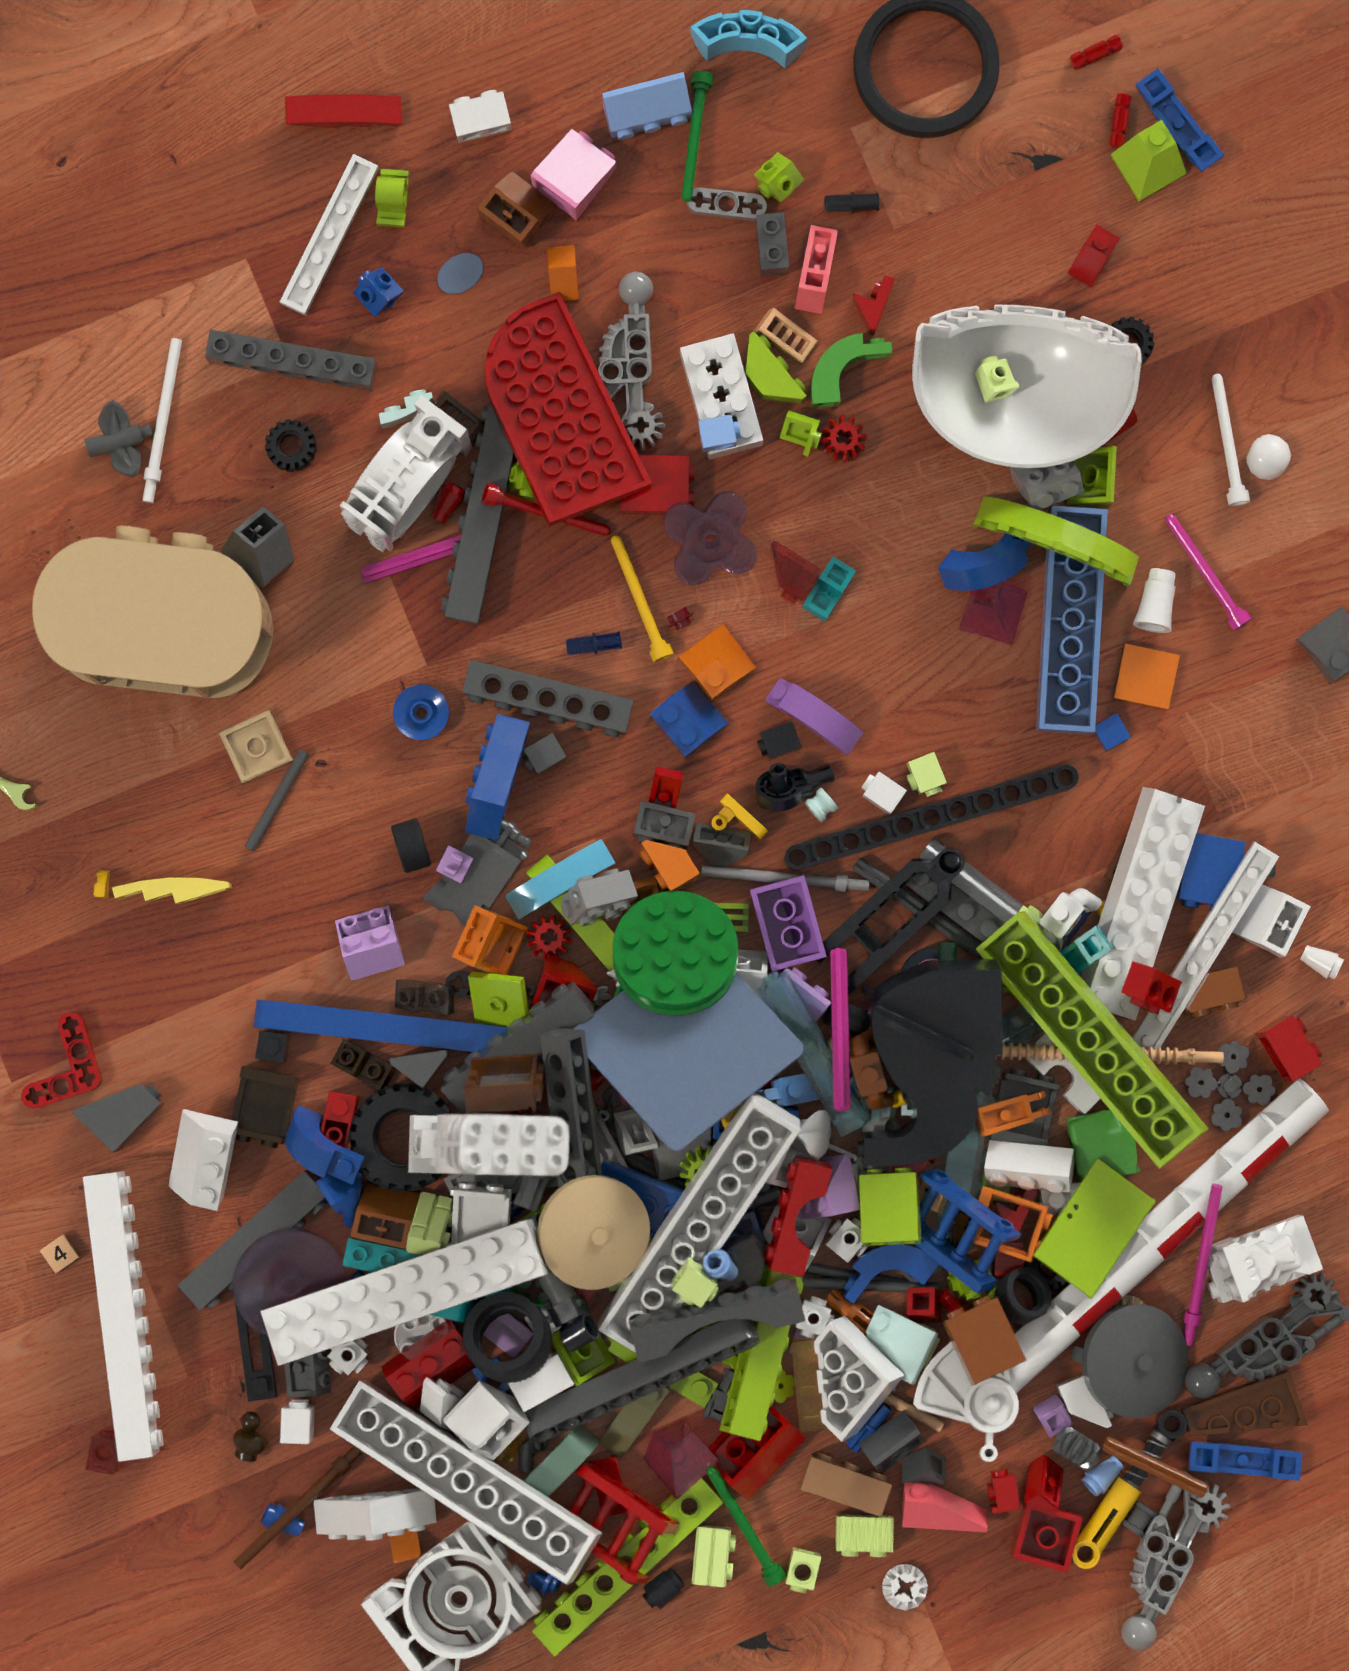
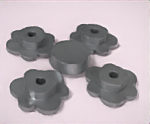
M1232 1041L1229 1045L1222 1044L1218 1049V1052H1223L1224 1054L1223 1063H1219V1065L1225 1066L1229 1074L1223 1075L1217 1082L1212 1077L1213 1073L1210 1069L1203 1070L1200 1067H1193L1190 1070V1076L1185 1079V1084L1189 1086L1188 1093L1191 1097L1196 1098L1201 1095L1203 1098H1207L1210 1096V1091L1218 1088L1219 1093L1227 1098L1221 1104L1213 1106L1214 1114L1211 1116L1212 1124L1221 1126L1223 1131H1229L1231 1127L1238 1128L1242 1124L1240 1117L1242 1108L1235 1106L1234 1101L1231 1100L1237 1097L1242 1089L1248 1095L1250 1103L1257 1102L1262 1106L1269 1104L1270 1096L1275 1094V1088L1271 1086L1272 1078L1269 1075H1261L1260 1077L1256 1074L1251 1075L1250 1081L1242 1086L1241 1079L1234 1073L1239 1068L1247 1066L1245 1059L1249 1056V1050L1245 1046H1240L1237 1041ZM1232 1054L1235 1055V1059L1233 1060L1231 1059ZM1199 1080H1202V1085L1198 1084ZM1257 1087L1261 1088L1260 1092L1257 1091ZM1225 1113L1229 1114L1228 1118H1225Z

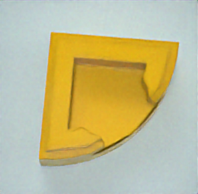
M99 870L97 872V883L94 884V897L108 898L109 870Z

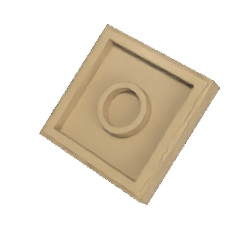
M270 710L219 733L242 784L293 761Z

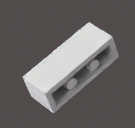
M989 1140L984 1166L986 1184L996 1187L1010 1186L1020 1187L1024 1190L1039 1189L1048 1190L1053 1193H1070L1075 1167L1074 1149Z

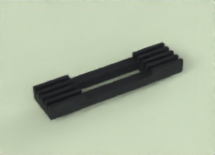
M258 1285L233 1289L248 1402L276 1398L277 1392L269 1336L260 1312L265 1310L263 1287ZM246 1316H257L264 1371L253 1372Z

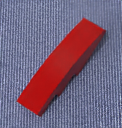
M336 94L285 97V125L340 128L341 126L369 127L371 125L399 126L402 124L401 96Z

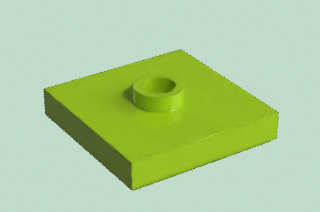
M473 971L470 973L468 980L475 1024L508 1027L515 1019L519 1017L524 1019L529 1015L524 977Z

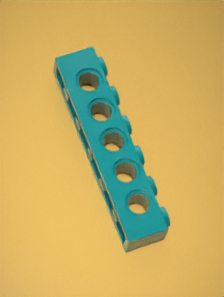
M349 1237L342 1266L376 1272L423 1256V1254H412L403 1248ZM512 1287L494 1293L512 1292Z

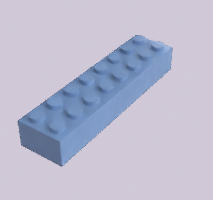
M1051 506L1048 511L1051 515L1106 537L1108 509ZM1046 549L1036 732L1092 735L1095 733L1104 572Z

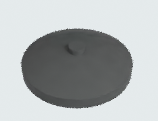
M1125 1304L1105 1313L1090 1330L1082 1353L1083 1377L1092 1397L1107 1411L1128 1418L1152 1416L1166 1408L1180 1392L1188 1369L1187 1345L1179 1326L1162 1310L1143 1304Z

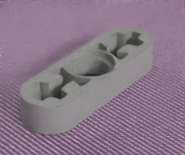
M701 187L693 189L692 199H696L697 195H702L704 201H711V196H716L714 201L715 210H710L711 204L702 203L701 208H697L695 202H687L689 211L695 215L745 221H756V215L766 214L767 209L765 199L759 194ZM724 197L731 198L735 203L734 208L729 212L722 211L719 208V201ZM739 199H744L743 205L750 206L752 201L758 202V207H762V210L759 209L756 214H751V209L742 207V213H737Z

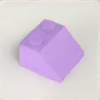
M850 1154L819 1158L821 1161L828 1162L833 1169L826 1196L807 1202L799 1211L800 1219L834 1216L860 1210Z

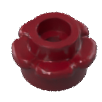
M684 607L668 616L667 619L671 624L669 628L675 626L678 631L692 623L689 617L693 616V612L689 613L687 607Z

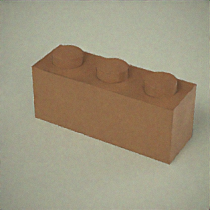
M818 1452L817 1456L810 1454L800 1483L801 1490L879 1517L882 1516L892 1483L887 1481V1475L874 1470L871 1471V1474L861 1472V1466L845 1461L844 1465L833 1462L834 1457L825 1453Z

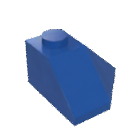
M360 1170L353 1185L329 1174L316 1181L317 1186L334 1211L339 1215H343L344 1218L342 1220L348 1228L353 1227L356 1209L364 1188L361 1182L364 1176Z

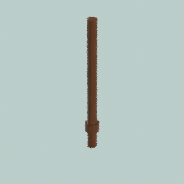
M353 1446L343 1457L339 1456L331 1463L332 1467L233 1561L235 1565L242 1570L340 1474L343 1476L351 1469L350 1465L364 1451Z

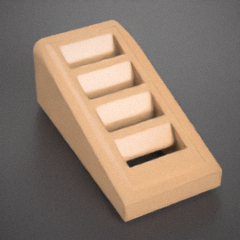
M775 308L767 311L754 330L759 336L761 334L764 335L769 343L799 363L804 362L817 343L814 337ZM774 319L777 323L770 332L767 328ZM784 326L787 329L779 339L776 335ZM793 332L796 336L788 346L786 341ZM800 340H805L806 342L799 352H796L794 349Z

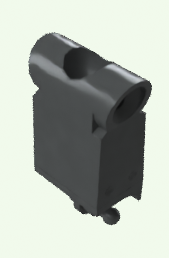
M505 819L502 820L498 841L471 834L460 850L474 857L463 882L459 883L443 875L442 879L421 899L439 911L448 910L454 912L461 926L465 928L474 905L490 911L529 852L514 843V841H518L523 847L528 848L532 844L531 839L521 834V830L515 827L516 823L513 821L509 823Z

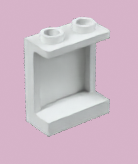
M461 1181L459 1185H455L451 1189L450 1195L453 1196L451 1243L447 1247L510 1226L511 1189H504L502 1184H487V1187H478L475 1182Z

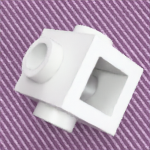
M855 1217L852 1221L845 1218L842 1222L838 1219L828 1231L831 1237L825 1243L847 1263L855 1254L860 1257L868 1247L862 1244L861 1222ZM852 1233L853 1240L846 1243L844 1241L845 1235Z
M811 1296L810 1300L803 1298L802 1308L806 1321L794 1324L796 1328L800 1329L799 1334L815 1339V1336L820 1335L828 1323L834 1320V1315L830 1314L831 1308L826 1306V1300ZM812 1313L819 1316V1320L815 1324L808 1321V1316Z
M360 1338L330 1348L332 1350L328 1355L331 1359L329 1362L330 1366L339 1374L345 1372L349 1375L352 1371L358 1374L369 1362L365 1358L370 1352L366 1348L368 1344ZM345 1350L352 1352L353 1357L349 1361L342 1357V1353Z

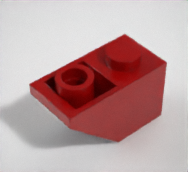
M329 1091L321 1133L333 1143L347 1149L349 1131H351L352 1126L351 1121L357 1111L359 1096Z

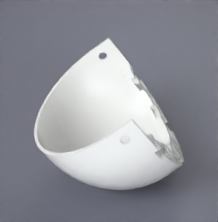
M994 305V310L979 311L978 306L957 308L930 317L928 324L921 323L918 326L913 359L912 379L914 392L924 416L932 427L944 439L961 451L986 462L1018 468L1054 466L1073 461L1098 449L1122 427L1131 413L1136 400L1141 369V350L1137 343L1130 344L1128 342L1129 336L1120 330L1082 316L1080 320L1065 317L1066 311L1021 305ZM997 356L998 360L1006 358L1014 381H1018L1019 387L1008 398L985 403L974 372L982 364L981 361L987 357Z

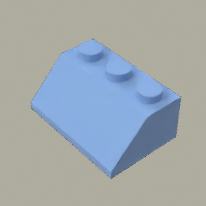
M684 72L602 93L603 108L612 139L617 137L618 140L629 139L634 136V133L644 130L645 133L656 132L661 129V126L670 123L672 126H679L687 123V119L692 117Z

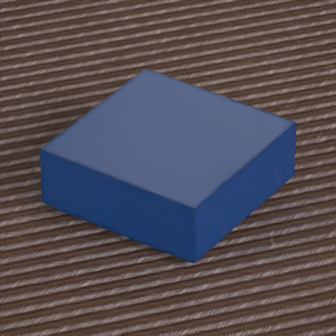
M1117 713L1095 726V734L1105 751L1131 737Z

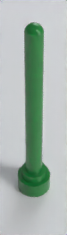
M693 71L691 75L690 85L693 86L692 90L695 94L681 199L684 202H690L692 199L705 95L712 88L714 75L706 71Z
M709 1466L706 1473L761 1563L762 1578L766 1585L771 1587L780 1583L787 1576L782 1565L771 1560L715 1466Z

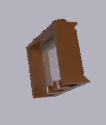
M539 1053L470 1059L471 1070H469V1080H466V1086H464L466 1115H470L474 1110H477V1113L526 1110L529 1107H532L533 1111L536 1110L537 1100H542L545 1080L544 1063H539Z

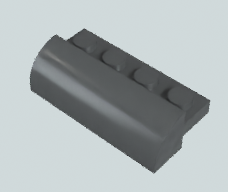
M933 837L918 858L933 859L948 847ZM965 862L962 871L952 880L951 900L940 911L983 943L1019 912L1023 904L968 862ZM925 872L917 873L905 884L927 902L938 893V885Z

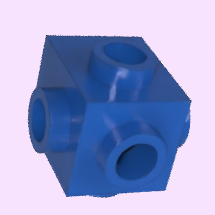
M381 267L373 272L368 270L363 273L357 280L359 285L353 294L376 317L391 309L404 291L393 280L391 275Z

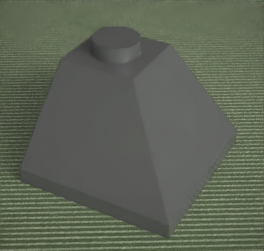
M1340 607L1297 638V641L1329 684L1349 671V615L1343 607Z

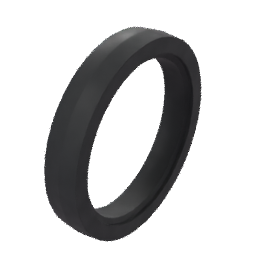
M889 0L874 12L863 27L858 37L853 57L856 86L862 101L870 113L891 130L916 138L946 136L970 124L991 100L999 76V51L993 31L985 18L964 0ZM933 11L946 14L963 24L978 44L982 57L981 81L969 101L950 114L936 118H919L907 115L891 106L875 86L870 67L873 45L886 26L908 13Z

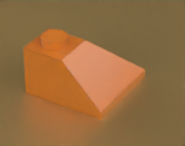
M724 624L720 625L679 656V659L711 701H714L756 669L755 665Z

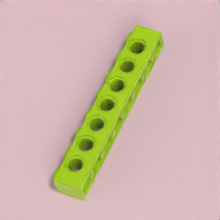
M701 1474L697 1478L693 1475L690 1476L680 1486L683 1491L676 1497L671 1494L659 1505L663 1513L673 1518L680 1525L675 1534L658 1536L655 1547L649 1552L639 1570L644 1575L724 1503L720 1495ZM687 1498H692L697 1502L696 1510L690 1513L685 1512L681 1508L682 1501ZM642 1520L638 1524L641 1529L633 1536L631 1534L628 1535L617 1556L620 1558L622 1556H630L633 1559L640 1547L639 1541L649 1531L647 1528L648 1523ZM601 1559L596 1562L599 1567L590 1574L586 1571L576 1580L577 1587L570 1594L566 1590L554 1601L556 1606L549 1613L545 1609L533 1620L536 1625L533 1626L532 1632L554 1657L633 1586L620 1578L621 1573ZM602 1575H608L612 1578L613 1585L608 1589H602L598 1586L597 1579ZM586 1594L590 1596L592 1604L588 1608L579 1607L576 1603V1598L579 1595ZM559 1614H567L571 1619V1623L567 1627H559L555 1623V1617Z

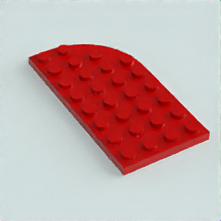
M560 292L531 302L511 314L497 333L494 334L490 342L484 368L485 388L490 404L548 526L550 527L651 488L652 482Z

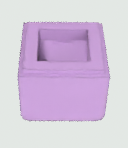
M1056 1394L1033 1407L1049 1438L1058 1434V1432L1060 1433L1063 1427H1070L1074 1424L1064 1404Z

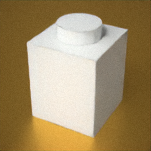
M878 772L875 777L870 774L861 787L865 790L862 797L888 815L893 812L907 791L881 772Z

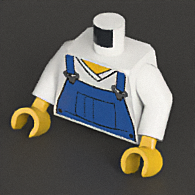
M1078 888L1070 894L1062 892L1041 918L1038 927L1058 951L1061 952L1093 911L1101 917L1106 901H1101L1100 898L1084 888Z

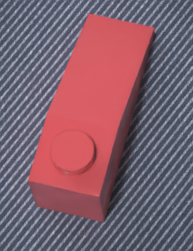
M811 225L795 309L822 314L838 230Z
M904 1482L902 1527L987 1533V1509L934 1484Z

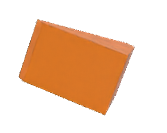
M575 246L547 247L551 295L560 292L564 302L579 301Z

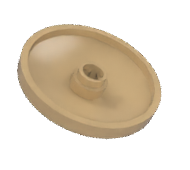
M602 1175L579 1177L560 1187L545 1204L537 1226V1243L542 1258L549 1270L568 1285L586 1290L607 1288L628 1277L643 1258L650 1237L649 1217L639 1196L621 1181Z

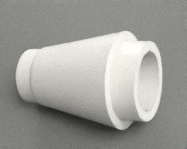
M1309 945L1306 946L1300 958L1301 961L1305 962V964L1326 979L1330 977L1334 980L1344 962V959L1338 957L1339 954Z

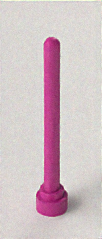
M1167 515L1165 522L1227 611V618L1229 619L1227 623L1232 630L1235 631L1248 623L1252 618L1247 610L1243 611L1241 607L1236 606L1175 515Z

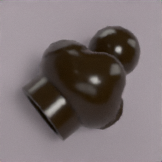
M250 1411L246 1412L239 1419L243 1428L236 1431L233 1436V1443L236 1447L234 1455L240 1460L255 1462L257 1456L265 1451L268 1442L265 1437L254 1431L260 1425V1418L258 1414Z

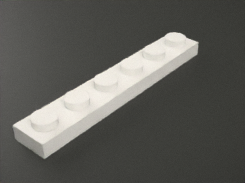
M355 154L352 155L280 300V304L306 316L379 169L378 165Z

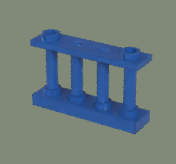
M939 1169L922 1172L919 1178L926 1182L929 1188L920 1204L922 1244L914 1245L977 1294L992 1290L997 1279L989 1274L988 1269L1002 1242L1006 1243L1019 1239L1021 1233L1013 1228V1224L1010 1221L1000 1218L949 1179L950 1177L946 1172ZM938 1193H940L950 1201V1204L937 1230L934 1231L926 1225L925 1219ZM961 1209L972 1219L956 1248L947 1241L946 1235ZM980 1226H983L993 1236L979 1263L976 1264L968 1258L967 1252Z

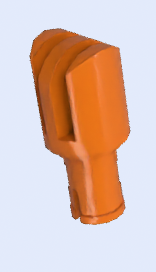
M833 1289L831 1294L825 1299L827 1305L842 1317L846 1316L867 1337L866 1330L874 1313L861 1302L853 1304L836 1289Z

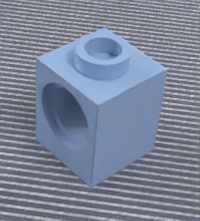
M732 415L698 420L703 453L736 447V439L741 438L739 423L738 421L733 422Z

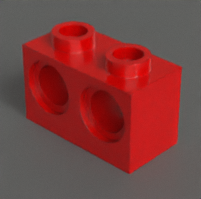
M1132 961L1121 993L1130 997L1129 1003L1142 1007L1145 1011L1158 1015L1161 1010L1171 1014L1182 981L1156 968Z

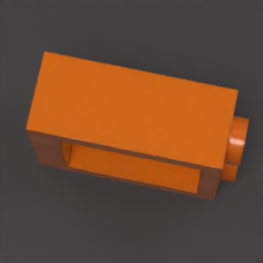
M474 905L452 957L488 973L508 975L528 927L505 916ZM510 947L513 948L511 953L508 951Z
M983 1186L978 1201L988 1209H991L993 1199L997 1197L1040 1212L1028 1251L1004 1243L998 1249L999 1252L1029 1262L1034 1261L1035 1257L1032 1255L1042 1242L1040 1239L1043 1229L1048 1231L1052 1222L1053 1214L1049 1213L1050 1206L989 1186ZM980 1226L972 1243L987 1247L991 1239L982 1236L984 1227Z

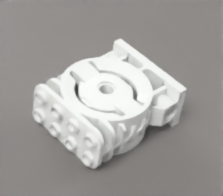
M422 395L414 404L417 415L412 422H407L391 436L350 491L347 503L343 501L339 505L342 510L340 514L346 520L345 522L348 524V527L360 536L364 532L370 544L382 553L385 549L391 551L394 548L392 543L401 538L425 510L449 475L459 452L466 456L472 449L467 429Z
M410 1115L408 1173L555 1176L563 1173L568 1165L569 1129L566 1122L558 1117Z
M468 1520L419 1558L411 1568L406 1580L391 1578L378 1589L368 1594L361 1605L410 1671H459L461 1659L485 1652L504 1637L513 1633L520 1625L525 1624L533 1615L538 1614L541 1611L542 1597L533 1586L528 1588L525 1584V1574L516 1563L511 1565L508 1561V1551L499 1540L494 1542L489 1533ZM452 1555L455 1561L462 1560L475 1563L489 1574L496 1588L497 1599L494 1613L501 1620L499 1625L488 1614L492 1602V1592L484 1575L471 1566L452 1565L446 1556ZM422 1570L432 1581L428 1591V1606L432 1616L439 1624L448 1629L468 1630L476 1642L472 1643L465 1634L447 1632L430 1619L423 1600L426 1581L420 1573ZM396 1587L405 1588L404 1593L401 1595ZM456 1591L464 1592L467 1596V1602L463 1605L454 1603L452 1594ZM402 1605L404 1618L410 1631H405L392 1614ZM416 1639L425 1649L436 1655L425 1661V1657L413 1643V1640ZM449 1658H451V1659H456V1661H455V1666L453 1665V1663L450 1661Z

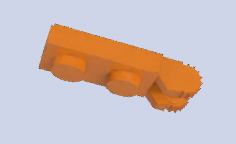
M1045 1090L1021 1094L978 1107L976 1125L979 1136L984 1137L1033 1122L1036 1118L1051 1114L1050 1107H1041L1034 1111L1030 1107L1029 1102L1041 1100L1047 1096Z

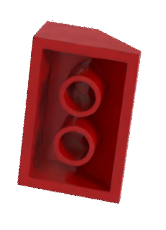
M450 1319L441 1323L381 1366L385 1379L401 1400L413 1410L421 1406L423 1382L426 1377L436 1382L441 1378L451 1385V1383L476 1367L466 1353L463 1333L455 1322Z
M773 1405L768 1410L766 1417L767 1429L760 1441L723 1431L702 1454L711 1466L717 1468L723 1479L748 1501L806 1439Z

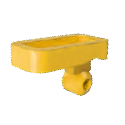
M726 794L719 801L724 808L711 821L713 829L721 831L735 817L759 840L768 832L761 823L729 794ZM717 820H721V821H722V825H721V826H718V825L716 824V821H717Z

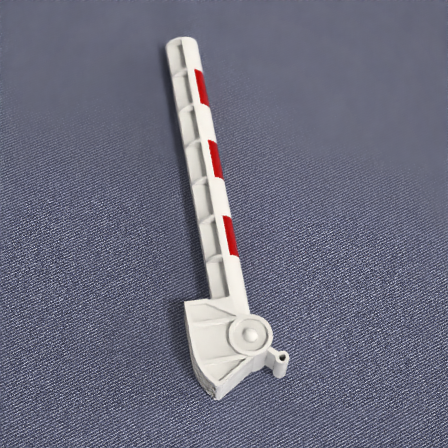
M1300 1078L1295 1080L1147 1214L1092 1299H1089L1084 1293L1069 1284L1051 1300L1050 1308L1045 1315L1028 1324H1024L1014 1333L1027 1361L972 1386L953 1344L950 1342L930 1361L921 1375L913 1401L914 1407L923 1412L970 1424L976 1430L985 1433V1445L980 1448L979 1456L985 1462L994 1461L998 1452L996 1447L993 1446V1433L1005 1430L1016 1419L1019 1409L1016 1393L1204 1225L1211 1185L1213 1183L1223 1186L1219 1210H1221L1329 1112L1324 1101L1305 1081Z

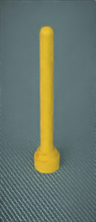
M614 535L611 538V544L652 643L650 645L651 651H649L652 661L655 663L665 660L674 655L672 648L660 636L621 537Z

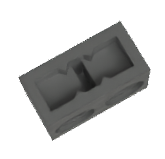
M784 212L756 215L755 223L761 277L788 274L789 259Z

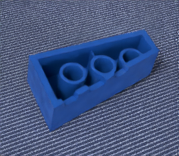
M497 714L495 723H489L485 740H489L488 745L482 744L478 759L482 761L481 766H475L472 782L476 783L474 787L469 786L465 803L470 804L466 833L498 841L502 819H504L509 797L512 793L516 773L526 744L530 722Z

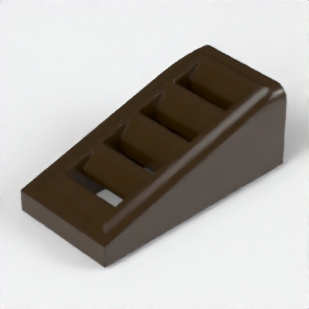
M442 391L433 404L441 409L445 402L449 403L450 405L444 413L450 416L454 409L458 410L459 412L454 420L459 423L466 416L468 420L464 423L463 427L467 430L473 422L477 425L469 436L473 447L476 443L478 432H484L485 423L481 422L477 416L447 392Z

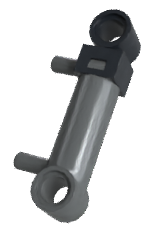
M536 1213L525 1220L533 1219L537 1230L541 1214ZM551 1271L550 1274L538 1277L551 1305V1308L547 1310L555 1327H560V1337L566 1348L574 1352L599 1338V1330L593 1318L588 1315L590 1310L583 1295H577L573 1286L560 1280Z

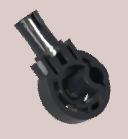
M782 763L773 764L769 771L760 775L756 781L758 804L760 807L771 811L790 810L799 805L804 797L812 795V788L834 782L833 770L829 764L810 771L803 770L802 768L789 770Z

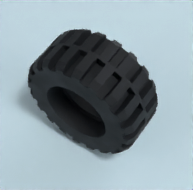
M395 1084L375 1091L361 1103L351 1121L352 1126L351 1131H349V1140L351 1143L350 1150L365 1156L360 1171L367 1176L368 1180L387 1190L405 1192L428 1186L444 1174L408 1173L409 1164H398L386 1158L381 1152L377 1140L378 1130L383 1120L397 1111H410L424 1116L453 1115L447 1103L437 1096L435 1092L422 1088L419 1085Z

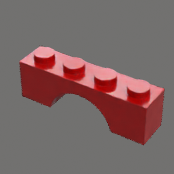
M799 1155L794 1156L793 1163L789 1162L786 1169V1179H788L786 1189L781 1190L778 1205L781 1208L778 1217H774L771 1225L772 1241L771 1244L766 1245L764 1251V1260H766V1264L771 1271L804 1277L811 1250L804 1241L797 1237L795 1222L799 1211L807 1202L826 1196L833 1170L828 1162Z

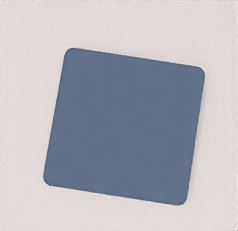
M737 972L725 995L715 1004L698 1013L685 1016L656 1014L637 1005L622 991L598 1009L591 1018L574 1028L585 1031L588 1059L672 1151L684 1149L803 1054V1044Z

